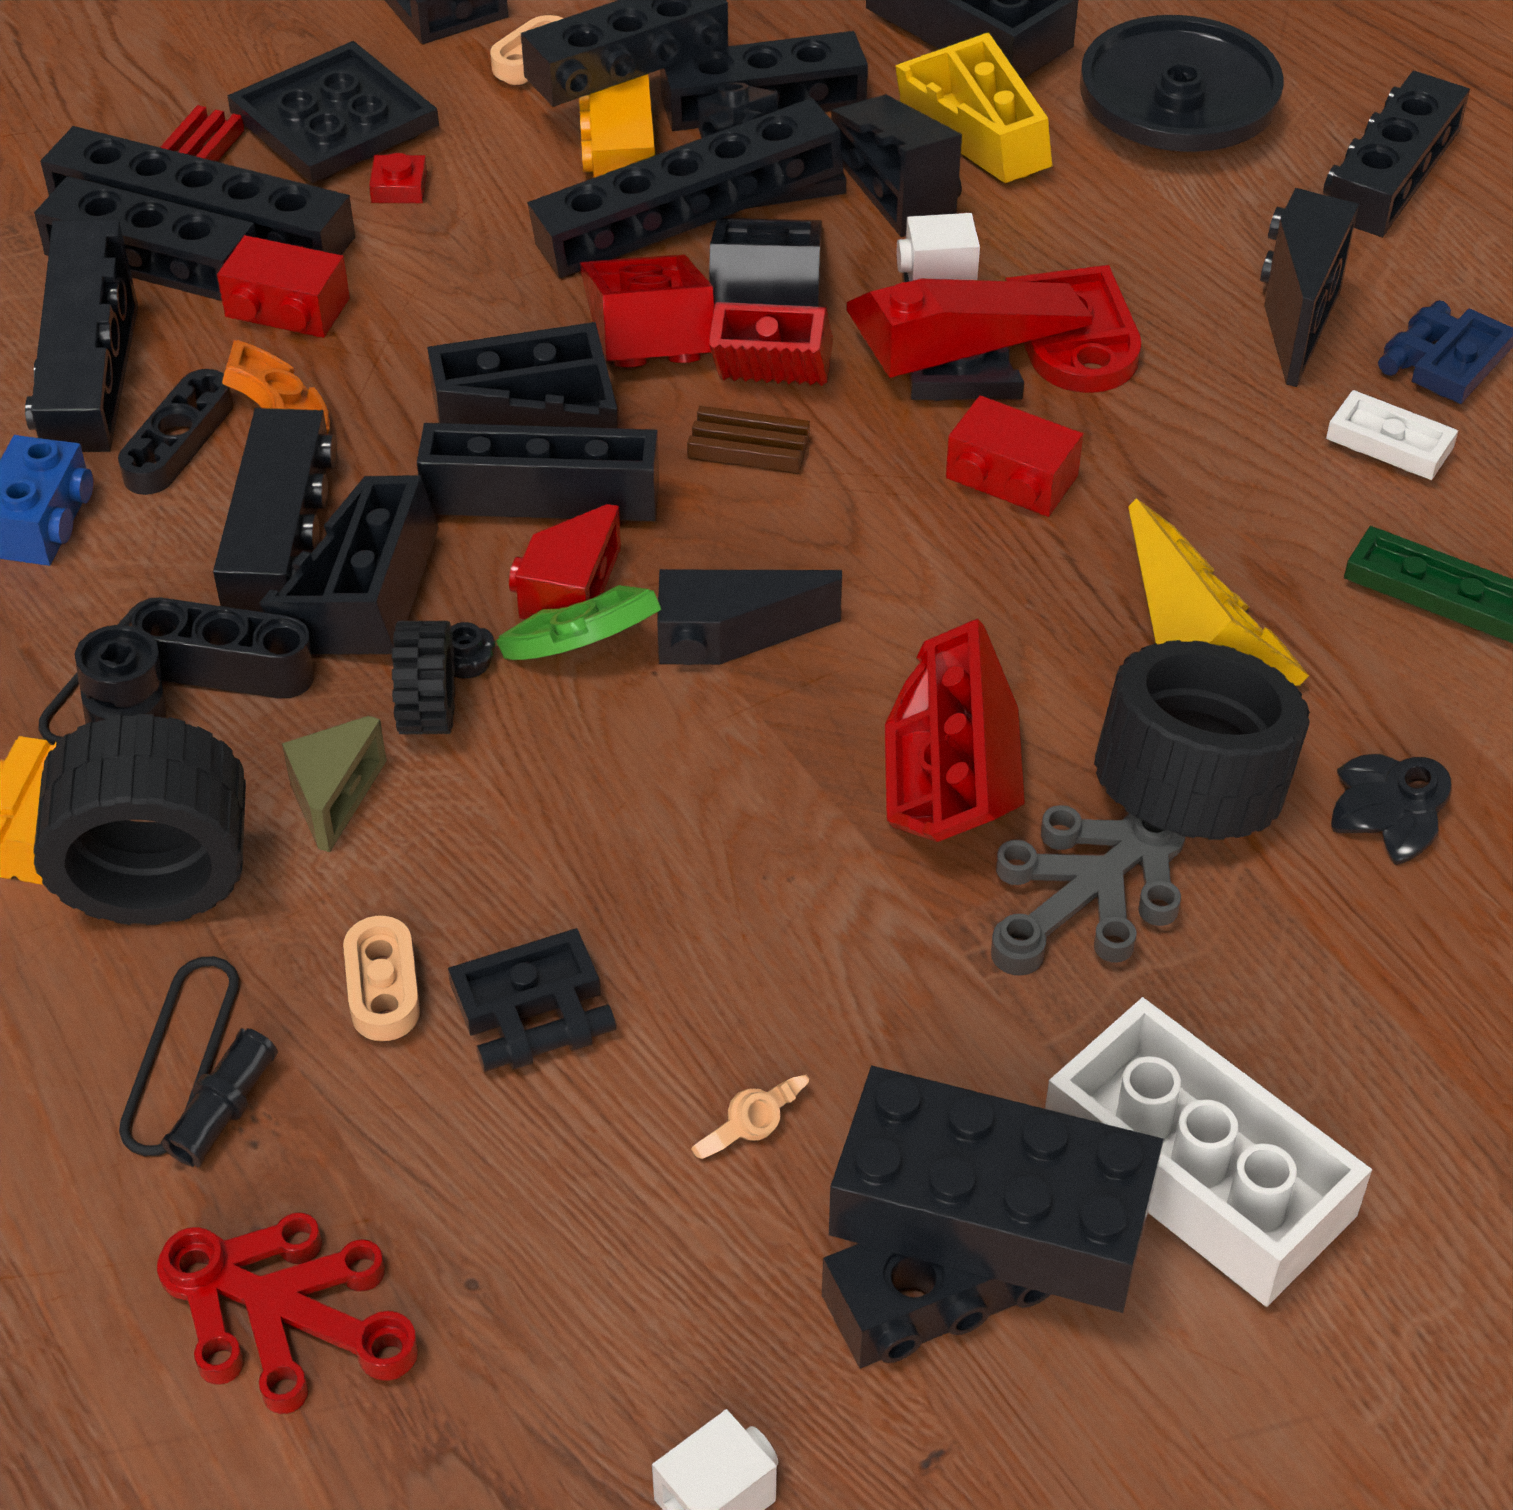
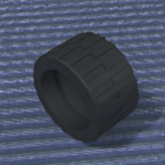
M1176 640L1166 641L1158 645L1155 643L1141 648L1139 652L1131 653L1125 658L1124 664L1119 666L1095 753L1094 765L1097 767L1096 775L1102 786H1105L1108 795L1116 803H1120L1128 813L1138 819L1141 818L1147 821L1151 826L1164 831L1168 830L1178 833L1180 836L1190 838L1201 837L1208 838V840H1224L1229 837L1240 838L1248 836L1254 831H1262L1270 826L1272 820L1277 819L1282 811L1309 727L1310 720L1308 716L1310 711L1307 702L1301 697L1302 693L1293 683L1286 679L1283 673L1251 654L1247 655L1237 651L1235 648L1209 644L1203 641L1181 642Z
M154 714L105 717V720L91 721L77 727V730L73 733L64 735L56 742L54 750L49 751L44 761V769L41 776L34 843V866L36 873L43 879V885L50 893L56 894L61 902L71 908H77L85 912L86 915L97 919L103 918L120 924L159 925L163 922H177L189 919L194 914L204 913L215 907L218 901L227 898L234 890V884L240 880L242 873L246 780L244 779V769L240 760L234 757L233 750L224 741H219L213 737V733L199 726L194 727L186 724L185 721L180 719L156 717ZM130 820H147V821H155V822H138V821H130Z

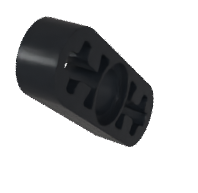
M200 369L184 376L121 449L118 455V462L124 485L128 490L137 494L148 495L158 493L169 487L229 415L233 408V400L230 387L222 384L224 376L222 372L214 369ZM177 426L190 428L187 432L179 435L163 434L167 429Z

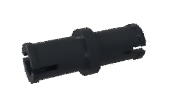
M241 1028L236 1035V1039L212 1073L202 1074L193 1086L192 1090L195 1097L171 1131L162 1139L161 1144L163 1148L181 1163L190 1167L194 1165L200 1167L205 1159V1155L230 1119H240L247 1109L248 1102L246 1096L268 1064L277 1056L278 1050L276 1046L261 1033L253 1029L247 1028L245 1031L244 1028Z

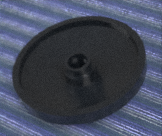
M1187 15L1142 17L1108 29L1099 35L1086 50L1082 60L1080 93L1083 102L1090 113L1105 127L1126 139L1142 145L1183 152L1223 149L1255 137L1265 130L1276 117L1284 86L1283 72L1278 60L1259 40L1229 24Z

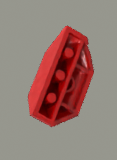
M978 618L923 642L916 657L920 663L903 684L885 722L887 822L893 828L935 842L993 821L1025 804L1018 705L987 630Z

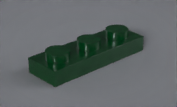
M1369 526L1347 561L1344 579L1513 643V579Z

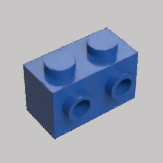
M13 435L0 459V559L50 566L61 544L68 542L73 529V520L82 503L89 501L93 491V474L90 469L86 468L80 443Z

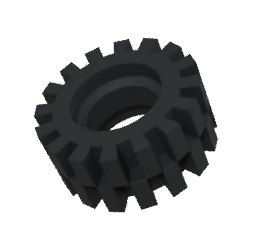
M398 621L395 625L396 631H394L393 636L394 648H392V680L394 683L392 698L393 702H395L394 719L396 720V729L399 731V734H451L455 709V664H453L454 645H452L451 624L448 621Z

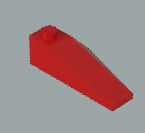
M921 278L870 291L848 301L846 305V311L889 378L1092 325L1093 318L1069 283Z

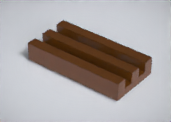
M699 406L697 421L694 420L692 436H689L687 442V458L799 473L810 436V421Z

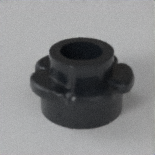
M461 622L451 626L453 635L452 645H454V677L467 679L483 674L489 668L491 658L493 657L491 650L495 647L493 634L486 628H479L477 625L469 622Z

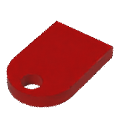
M1109 265L1005 278V281L1069 283L1093 316L1092 325L1023 343L1033 368L1043 379L1069 391L1095 393L1119 387L1135 374L1139 365L1141 337ZM1093 363L1098 364L1102 367L1089 368L1084 366L1083 364Z

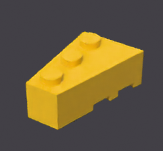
M989 32L895 65L900 102L961 133V154L1002 182L1008 183L1052 167L1048 117Z

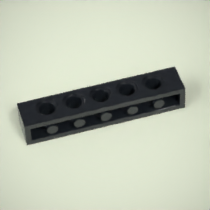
M810 98L529 201L527 204L535 244L560 279L581 271L580 262L611 260L844 172L840 129L815 100Z
M72 126L40 161L49 195L69 176L252 222L255 226L256 237L342 255L355 239L350 195Z

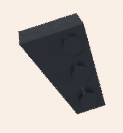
M596 322L427 347L431 388L438 423L618 428L617 405Z
M421 475L364 476L324 524L327 535L312 553L302 551L294 560L292 565L295 573L280 592L270 589L259 602L264 613L289 616L299 619L304 623L309 631L312 654H392L396 622L408 620L439 529Z

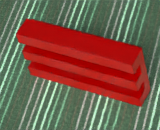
M197 105L160 148L217 162L244 131L242 116L232 114L228 120H225L224 111L217 109L208 116L207 108ZM216 132L215 135L208 141V143L205 146H203L206 143V141L213 135V133Z

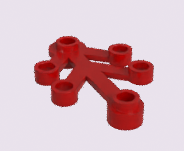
M297 1212L285 1216L277 1225L228 1240H223L215 1233L200 1227L180 1230L165 1243L157 1261V1273L162 1287L168 1294L189 1302L198 1338V1343L194 1350V1359L200 1376L208 1383L220 1385L234 1380L240 1374L244 1363L238 1340L234 1335L225 1331L218 1294L246 1306L263 1368L259 1378V1388L263 1402L274 1413L288 1414L296 1411L305 1403L308 1396V1386L303 1369L292 1361L282 1322L356 1354L362 1370L375 1379L385 1381L398 1379L406 1374L415 1364L418 1356L416 1334L411 1321L404 1315L394 1311H381L361 1321L304 1296L343 1283L354 1291H368L375 1288L382 1281L385 1274L383 1256L378 1245L369 1240H355L344 1246L341 1252L312 1260L318 1255L322 1246L318 1223L311 1215ZM305 1232L310 1234L309 1238L300 1244L286 1242L295 1233ZM278 1254L289 1263L299 1264L263 1276L240 1268ZM361 1259H368L374 1262L365 1271L356 1272L349 1269L354 1262ZM193 1264H207V1266L199 1271L185 1273L186 1269ZM385 1347H396L401 1350L400 1353L390 1358L381 1359L375 1357ZM217 1351H228L231 1353L230 1357L221 1364L212 1365L207 1363V1359ZM289 1379L296 1382L295 1387L285 1394H276L271 1391L272 1387L281 1380Z

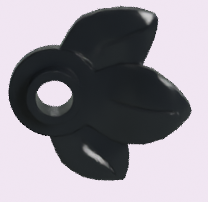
M1368 754L1353 758L1337 769L1338 777L1349 789L1344 791L1336 801L1331 821L1333 832H1383L1387 853L1396 865L1418 856L1436 839L1439 832L1437 813L1447 804L1452 792L1451 777L1442 764L1426 757H1412L1398 761L1382 754ZM1415 781L1429 783L1427 786L1419 789L1407 785Z

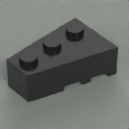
M887 94L832 109L831 120L840 129L843 168L900 237L906 236L907 217L957 214V200L962 192L959 177L961 133Z

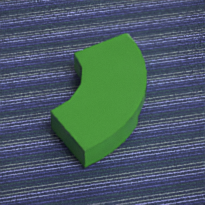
M618 585L597 597L569 607L542 609L501 634L496 642L504 659L524 660L551 656L592 644L621 632L660 611L661 607L654 590Z

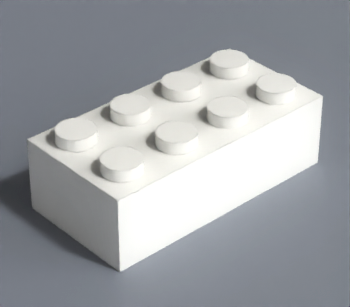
M1143 997L1049 1080L1045 1109L1164 1139L1148 1213L1266 1307L1358 1215L1372 1169Z

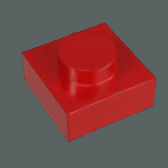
M404 153L374 155L369 183L371 203H423L427 177L426 156L406 155Z

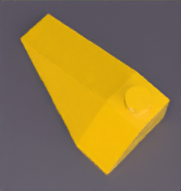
M1136 498L1128 508L1157 645L1163 644L1166 641L1180 640L1181 642L1203 641L1209 644L1235 648L1239 652L1247 655L1251 654L1261 659L1265 664L1272 668L1275 667L1283 673L1290 683H1293L1295 686L1301 685L1309 675L1280 639L1270 629L1265 627L1262 630L1258 623L1245 612L1249 606L1238 594L1232 592L1220 579L1212 574L1214 568L1174 525Z

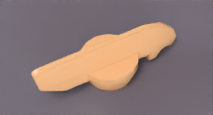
M808 1075L790 1078L773 1087L768 1092L761 1089H745L738 1092L730 1102L728 1121L696 1143L691 1148L694 1155L703 1159L726 1148L739 1137L744 1140H761L768 1137L780 1121V1107L796 1099V1095L808 1084Z

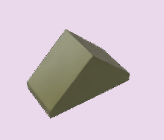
M366 716L282 743L290 786L315 843L320 850L327 852L332 850L387 761L381 721L378 718Z

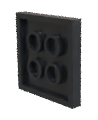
M354 41L227 95L230 113L241 115L243 124L311 183L329 178L336 172L360 161L370 159L384 150L406 140L414 139L419 134L439 126L437 108Z

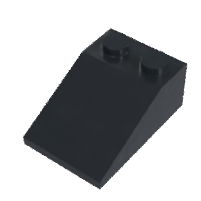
M1295 188L1286 208L1277 207L1273 214L1268 239L1276 240L1274 251H1268L1260 276L1261 282L1268 283L1264 307L1286 385L1293 387L1298 386L1340 294L1359 208L1358 203Z
M718 219L710 241L709 282L713 286L714 307L716 302L818 307L822 220Z

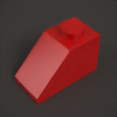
M606 504L532 535L524 556L515 557L509 575V589L511 592L517 593L519 618L527 619L542 609L569 607L603 594L621 550L619 506Z

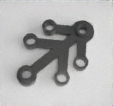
M1064 805L1053 806L1045 811L1042 818L1041 838L1047 846L1057 850L1070 849L1076 844L1115 846L1105 855L1037 854L1031 844L1022 840L1007 841L998 850L996 872L999 878L1008 884L1022 885L1030 880L1071 881L1029 915L1012 914L996 925L992 935L991 958L994 964L1005 973L1020 976L1036 971L1044 960L1046 937L1096 897L1098 901L1099 923L1096 927L1094 939L1095 952L1100 958L1108 962L1118 963L1129 959L1134 952L1137 932L1135 926L1126 917L1123 875L1137 864L1142 866L1144 887L1141 890L1138 906L1140 916L1146 922L1156 926L1168 925L1178 916L1181 893L1171 883L1169 862L1181 852L1186 837L1172 831H1164L1151 826L1147 821L1141 818L1138 819L1130 813L1123 820L1081 819L1080 814L1075 809ZM1064 825L1070 829L1058 830L1055 829L1053 826ZM1016 859L1021 860L1026 864L1013 865L1010 864L1008 861ZM1151 900H1163L1169 905L1157 906ZM1118 936L1122 938L1124 942L1113 943L1107 940L1105 937ZM1013 938H1022L1025 940H1016Z

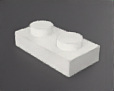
M1352 390L1329 422L1326 439L1402 468L1407 472L1432 480L1453 450L1459 430Z

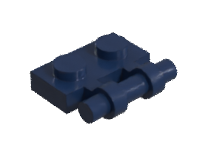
M1439 300L1432 303L1430 307L1419 309L1408 322V330L1406 332H1398L1386 343L1384 355L1379 359L1378 366L1384 374L1394 375L1400 369H1405L1412 365L1415 369L1411 382L1429 389L1439 396L1462 404L1513 348V327L1470 308L1457 319L1450 316L1451 309L1448 304Z

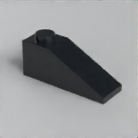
M659 569L658 602L661 607L657 617L659 664L720 665L840 622L842 570Z

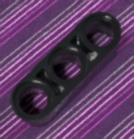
M156 598L146 601L138 606L132 614V626L148 632L157 642L162 681L274 698L299 696L307 691L313 683L314 670L309 631L306 625L299 619L169 598Z

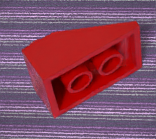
M685 254L580 262L581 275L592 322H596L606 361H614V365L618 367H638L645 365L647 358L668 356L670 362L689 363L700 360L701 353H711L709 339L714 313L713 286Z

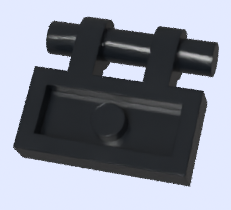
M577 928L448 968L450 985L470 1036L497 1028L501 1037L476 1046L478 1058L484 1072L507 1064L510 1065L512 1070L533 1064V1056L567 1045L571 1051L592 1045V1037L616 1030L615 1018L609 1004L584 1011L580 1001L599 996L601 993L600 979ZM556 1009L559 1020L524 1030L521 1020Z

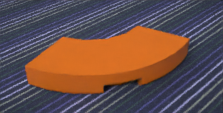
M234 340L222 384L244 393L258 403L261 408L323 410L328 434L330 426L329 412L316 388L309 387L308 390L303 385V382L294 375L295 369L277 356L254 345Z

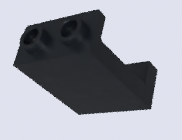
M385 0L422 45L509 17L507 0Z

